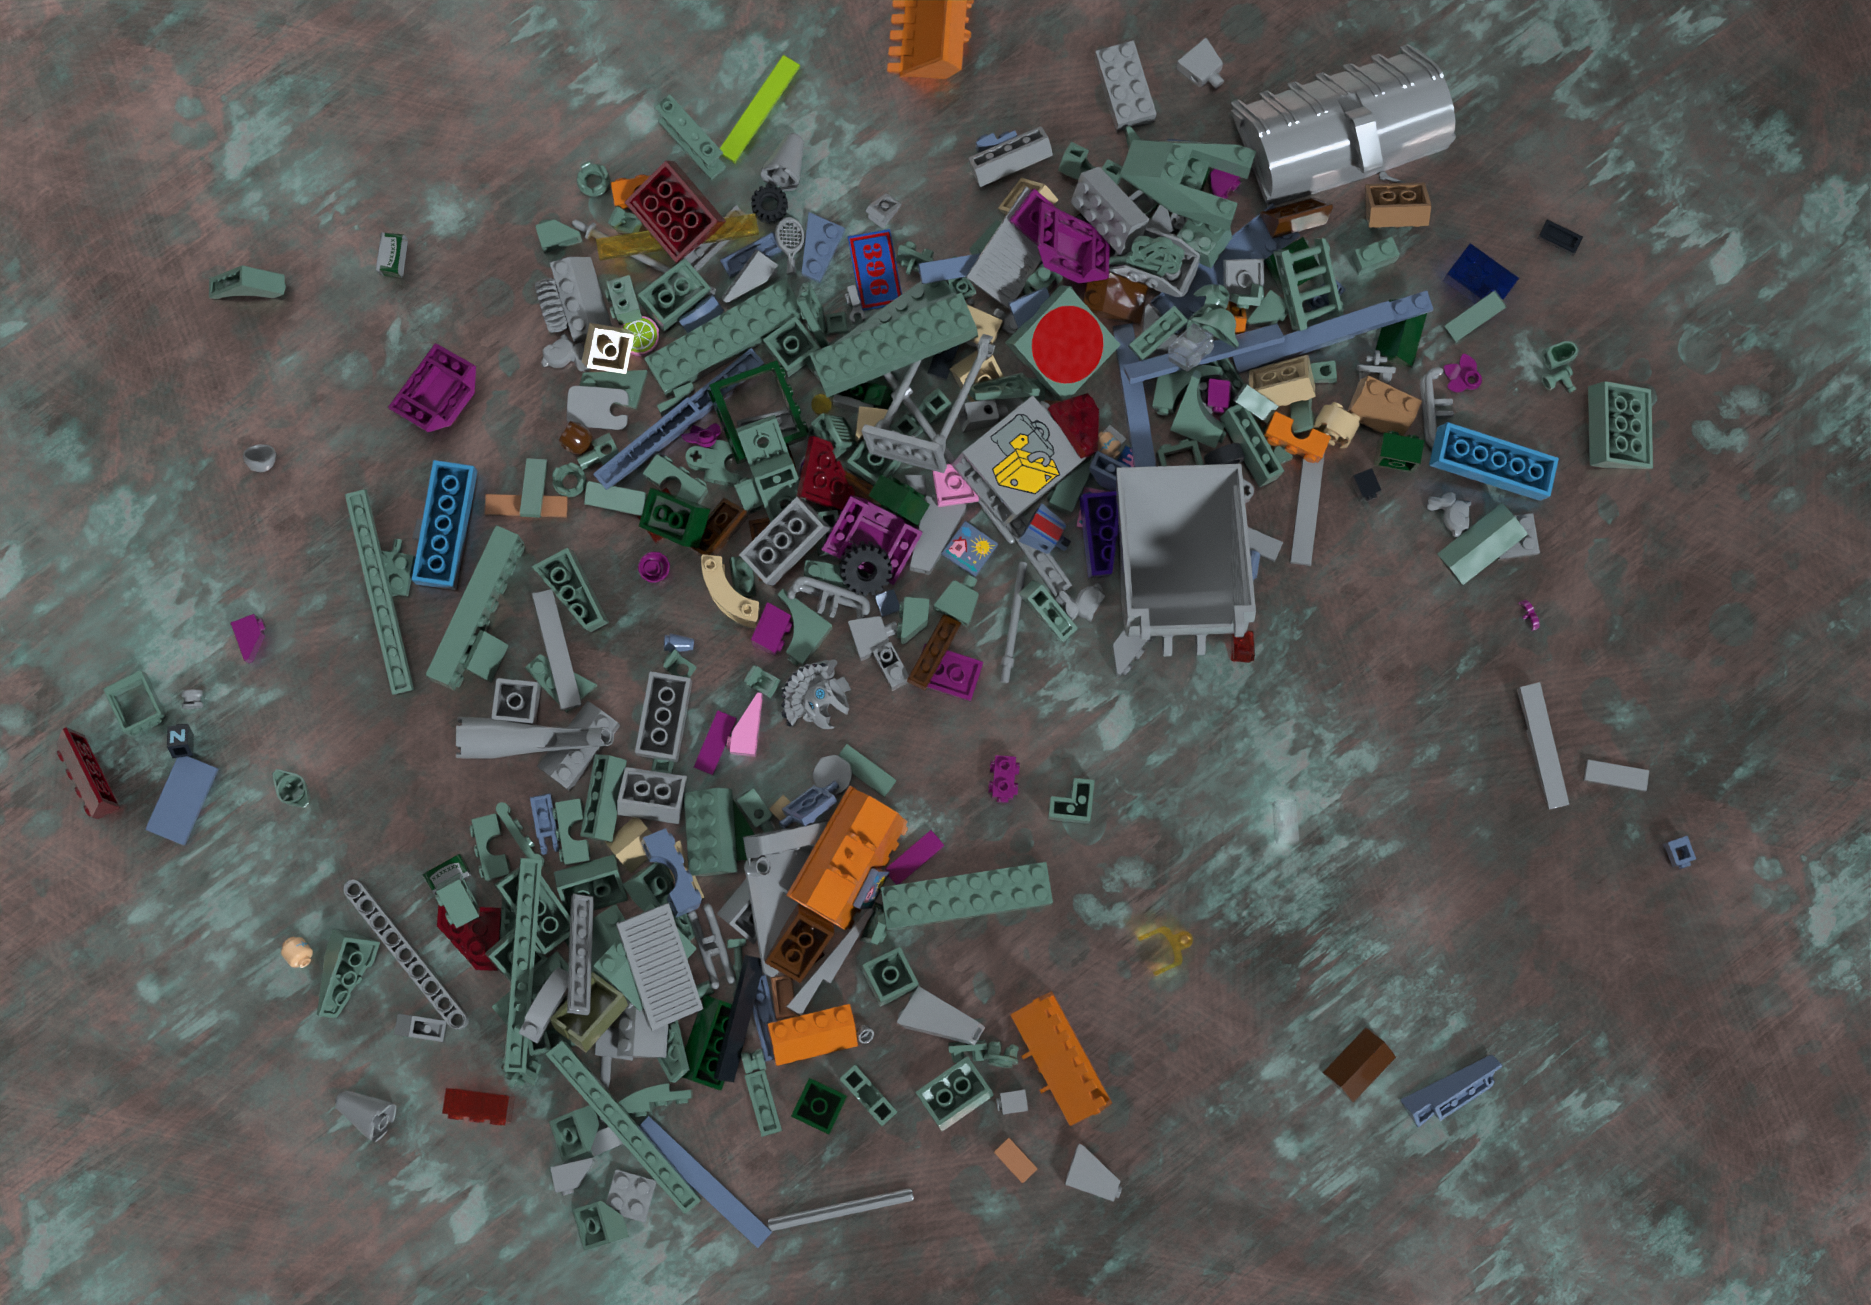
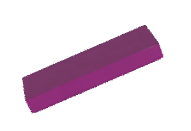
M717 710L693 768L712 776L714 775L727 744L728 736L731 735L737 718Z
M930 830L885 870L890 872L888 876L895 885H899L945 845Z

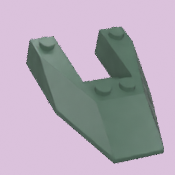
M1133 140L1120 177L1172 213L1229 231L1238 203L1200 191L1209 167L1248 179L1256 151L1236 144Z

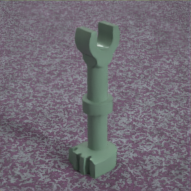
M746 938L727 939V948H734L735 965H733V970H735L736 988L743 964L742 947L746 946Z

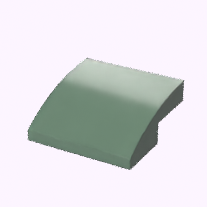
M480 630L462 668L491 683L509 645L491 634Z

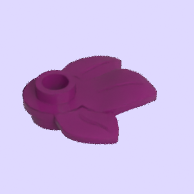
M1463 353L1461 355L1459 364H1447L1444 366L1445 375L1451 380L1447 388L1453 392L1459 393L1466 389L1475 390L1482 383V377L1477 371V363L1467 354ZM1468 378H1473L1475 383H1469Z
M717 423L711 424L706 429L693 425L690 433L682 434L681 437L686 442L697 443L702 447H710L716 442V437L721 433V428Z

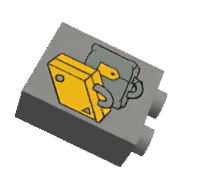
M1031 396L965 449L951 464L1004 527L1086 459L1079 457L1059 425L1055 422V419L1048 410L1050 405L1044 401L1038 402L1034 396Z

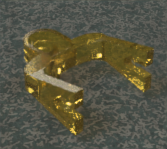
M1162 926L1137 937L1139 941H1142L1157 933H1162L1172 946L1174 963L1153 972L1155 976L1182 964L1183 956L1181 950L1192 945L1193 936L1191 933L1182 931L1173 935L1168 927ZM1184 935L1189 938V942L1186 944L1181 942V938Z

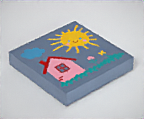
M964 521L941 555L975 578L997 548L998 543Z
M881 868L870 869L853 906L858 909H872L881 891V887H883L890 872Z

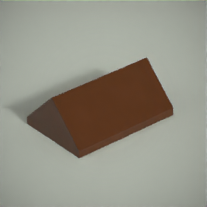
M1313 197L1262 211L1260 215L1271 238L1274 239L1326 224L1333 209V204Z
M723 498L708 516L699 548H689L700 557L702 555L717 556L748 519L747 512L733 502Z
M1365 1027L1322 1073L1348 1099L1354 1102L1388 1067L1396 1056L1382 1039Z

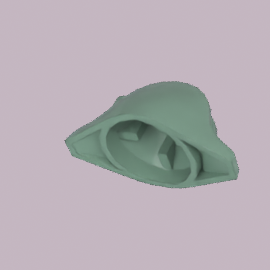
M1207 307L1202 317L1192 318L1191 322L1232 347L1238 348L1239 343L1235 336L1236 320L1228 310L1222 308L1213 310Z
M276 769L272 773L276 794L280 801L301 808H305L309 804L311 798L308 785L300 775Z

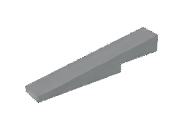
M1539 682L1519 687L1517 692L1528 728L1526 732L1548 810L1569 805L1541 684Z
M870 908L866 910L786 1008L801 1016L822 980L828 984L831 983L872 915L873 910Z

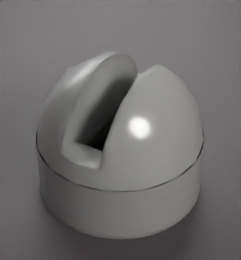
M860 1025L856 1029L857 1039L861 1043H868L873 1039L874 1032L869 1026Z

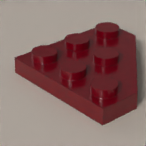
M1089 393L1054 403L1048 408L1081 459L1091 456L1098 451L1099 408Z
M809 436L797 496L842 511L850 495L855 496V492L852 486H849L845 478L846 473L832 451L834 448L831 442L815 436Z
M438 905L437 927L470 962L475 970L498 971V968L485 953L500 940L501 908L480 907L479 917L456 928L454 923L450 925L445 916V913H447L445 906Z

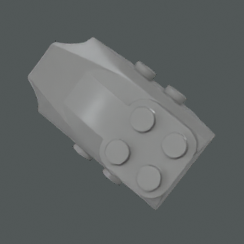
M1146 227L1143 236L1154 239L1166 237L1184 250V257L1179 271L1173 274L1165 273L1162 277L1144 272L1142 268L1133 267L1128 264L1109 265L1110 272L1125 276L1133 282L1145 283L1148 287L1157 291L1181 297L1188 292L1196 275L1200 254L1176 235H1167L1161 233L1156 228ZM1112 246L1109 250V257L1125 256L1127 254L1119 255Z

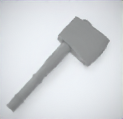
M610 1026L595 1042V1055L601 1056L600 1082L608 1091L612 1058L633 1061L631 1057L617 1056L619 1028H613V1026ZM599 1116L598 1131L607 1128V1124Z

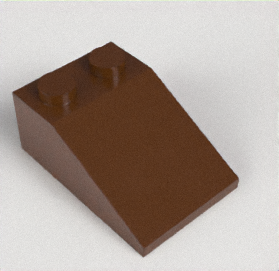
M1109 273V277L1105 280L1087 282L1084 303L1096 317L1141 325L1148 286Z
M798 903L782 928L765 963L801 983L833 937L834 923Z

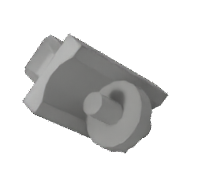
M1375 350L1374 356H1366V362H1373V364H1356V370L1359 371V381L1368 375L1372 377V372H1379L1378 380L1390 384L1392 373H1395L1396 367L1392 365H1379V363H1387V357H1381L1379 350Z

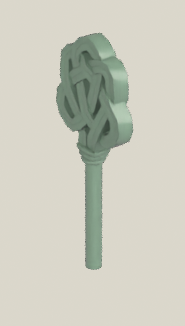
M1139 236L1135 238L1131 252L1125 256L1109 257V265L1128 264L1133 267L1142 268L1144 272L1162 277L1165 273L1173 274L1179 271L1184 257V250L1166 237L1154 239L1148 236Z

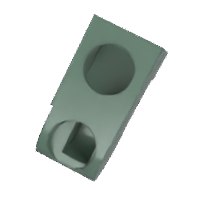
M1335 361L1310 364L1314 383H1337Z

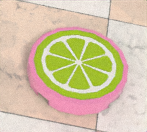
M642 316L640 320L621 326V328L629 329L634 334L631 355L646 356L658 346L660 340L659 329L650 318Z

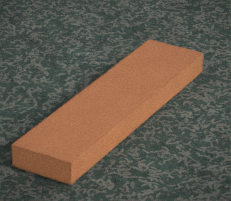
M486 494L485 515L520 517L522 495ZM543 496L541 517L567 518V496Z

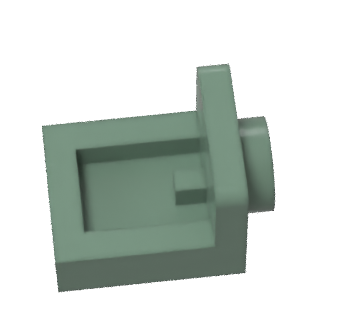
M619 206L615 207L608 221V224L617 232L633 237L637 236L642 226V222L635 214L625 212Z
M1252 283L1250 295L1231 293L1230 301L1236 303L1239 308L1248 309L1249 305L1260 306L1264 298L1263 286Z
M753 665L751 670L748 671L744 682L753 690L771 699L781 680L763 671L757 665Z

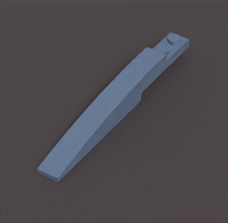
M1423 291L1392 302L1379 303L1310 326L1308 329L1284 335L1285 342L1232 357L1237 373L1241 374L1352 339L1356 335L1432 312L1433 306L1428 291Z
M1133 323L1113 326L1114 338L1121 344L1116 349L1133 465L1134 467L1156 466L1143 381L1130 384L1124 372V365L1139 362V358L1128 347L1135 340Z
M750 348L693 396L683 400L593 475L606 490L714 409L707 391L709 384L765 365V363ZM744 381L720 389L723 399L725 400L733 394L734 390Z

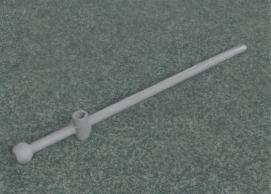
M890 372L883 376L894 389V392L890 394L894 399L900 383ZM909 386L902 401L932 440L938 434L909 397L913 393ZM946 447L944 458L951 464L956 459ZM979 498V505L1007 542L1013 544L1015 539L1008 528L999 522Z

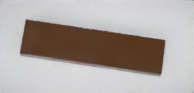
M945 614L942 615L907 679L908 683L926 691L960 629L961 622Z

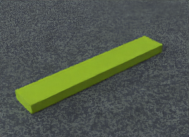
M785 55L781 57L720 147L723 157L734 164L737 162L800 69L798 63Z

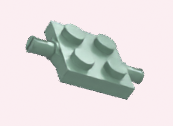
M393 539L392 550L381 551L392 597L398 595L408 597L416 557L401 553L402 540Z

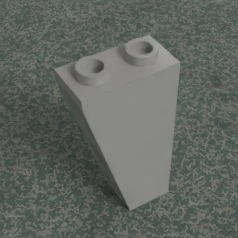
M936 495L926 496L925 501L930 506L920 521L919 529L923 533L914 548L910 564V571L928 575L931 574L966 511L965 504L938 507Z
M919 986L910 994L909 1002L899 1012L897 1023L906 1029L971 1045L976 1044L985 1029V1026Z

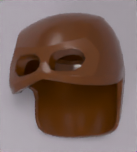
M570 421L560 436L559 442L566 451L580 455L589 448L593 436L584 425Z

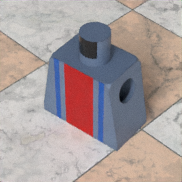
M1043 504L1034 512L1018 540L1046 554H1049L1055 546L1066 551L1071 543V540L1062 535L1066 528V523Z

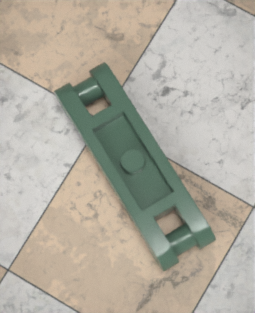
M504 802L498 803L496 805V812L528 859H542L543 867L545 859L541 855L536 854L532 849L535 846L528 835L526 837L521 832L523 826L517 818L513 820L511 817L510 806Z

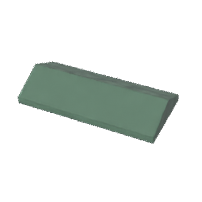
M1501 503L1438 552L1437 555L1459 582L1464 585L1526 537L1528 533L1517 518Z

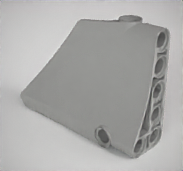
M830 819L806 826L801 825L743 837L747 857L744 870L762 970L769 977L776 976L780 971L767 965L765 960L787 919L798 905V902L786 895Z

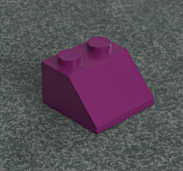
M767 602L751 638L753 647L776 656L777 652H781L785 645L783 638L786 633H790L794 624L791 621V615Z

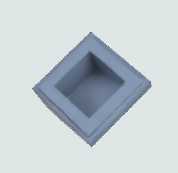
M894 589L875 596V601L882 617L899 611L900 605Z

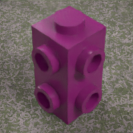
M995 755V760L990 762V773H994L993 781H989L988 793H992V799H996L997 803H1009V800H1013V795L1018 794V783H1014L1015 775H1019L1020 762H1016V757Z

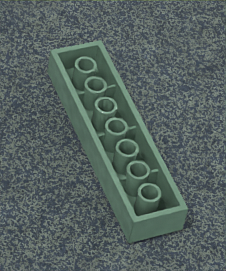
M784 278L645 357L646 365L665 397L668 398L674 394L673 389L690 382L694 383L740 357L750 348L754 349L761 345L764 338L795 316L800 322L803 321L800 307L797 304V297Z
M959 293L809 354L825 395L830 397L977 338L978 332L962 293Z
M497 525L495 526L426 672V676L431 681L455 691L456 687L461 686L464 679L462 674L465 670L462 667L479 631H486L490 624L488 619L491 613H495L499 605L497 600L500 594H504L508 585L506 581L509 575L512 576L516 569V559L521 557L524 552V542L518 534Z
M1047 862L881 887L887 930L1053 904Z

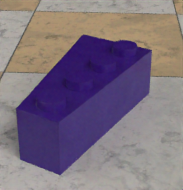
M1117 492L1082 494L1079 497L1088 578L1108 577L1113 572L1115 544L1118 534Z

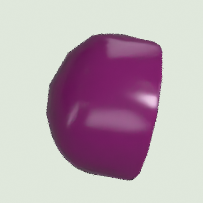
M648 552L640 559L638 572L647 582L657 583L668 575L670 563L662 553Z

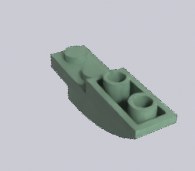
M671 1083L661 1084L637 1091L618 1103L627 1113H634V1117L647 1116V1111H652V1102L655 1103V1106L667 1105V1101L676 1100V1104L689 1103L688 1099L693 1098V1090L671 1092Z

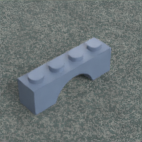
M665 828L643 837L641 845L649 862L664 864L674 875L675 888L669 893L667 901L675 918L698 909L702 897L699 890L694 889L691 883L693 878L690 871H686L683 866L684 859L682 854L675 849L674 845L676 843L671 833L668 834Z

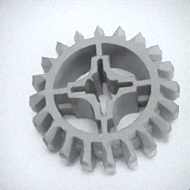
M545 278L536 282L535 290L548 330L553 333L567 329L568 322L555 280L553 278Z

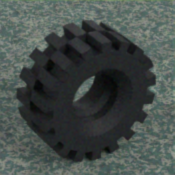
M860 541V545L857 546L855 543L852 544V548L850 550L847 548L845 555H842L840 558L839 569L843 583L850 591L853 590L854 594L859 595V593H862L863 596H867V593L876 595L875 591H883V586H887L889 584L888 579L892 577V564L889 556L880 545H874L870 541H868V544ZM863 562H870L874 566L873 573L866 577L861 576L858 573L859 565Z

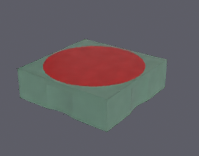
M1060 285L1045 300L1035 315L1024 322L1005 342L1022 363L1035 373L1039 382L1057 401L1070 399L1121 345L1071 287Z

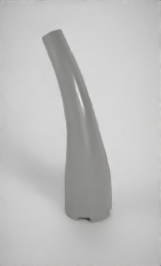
M458 717L457 721L462 723V725L456 726V747L461 749V752H456V758L494 759L536 752L610 746L614 740V733L608 727H551L493 720L491 718Z

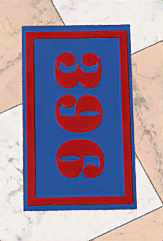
M890 229L848 236L862 310L885 307L902 295Z

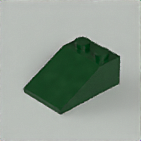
M650 488L638 527L681 546L699 548L711 509L696 502Z

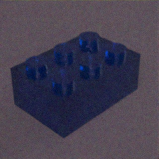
M1470 243L1446 274L1443 282L1475 304L1494 290L1504 300L1519 280V277Z

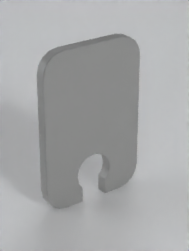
M572 386L568 391L567 421L568 423L574 421L590 428L621 430L627 425L628 415L614 416L610 411V407L614 402L629 405V395L623 389Z

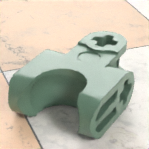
M716 440L710 448L693 446L687 450L686 461L688 466L693 470L705 472L704 481L735 487L734 485H737V482L742 479L740 475L730 473L725 468L727 460L734 457L728 441ZM696 455H699L700 459H697V462H694L693 458H695Z

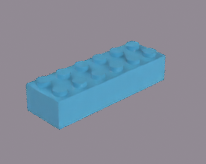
M1447 422L1437 427L1429 466L1541 501L1551 496L1559 458Z
M433 460L412 581L416 585L457 590L478 472L474 466Z

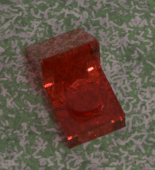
M1247 631L1244 633V637H1234V634H1232L1231 661L1246 663L1254 661L1253 631Z

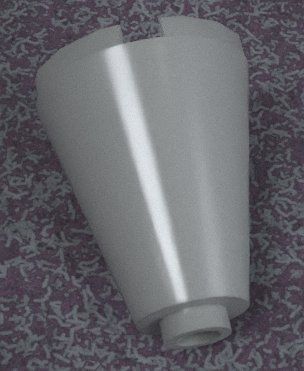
M796 133L787 134L762 167L761 178L771 187L772 185L781 186L782 191L797 189L800 182L804 141L800 135Z
M349 1090L339 1093L335 1100L336 1109L366 1138L374 1142L380 1140L389 1130L386 1128L388 1122L393 1123L395 1119L396 1105L389 1101Z

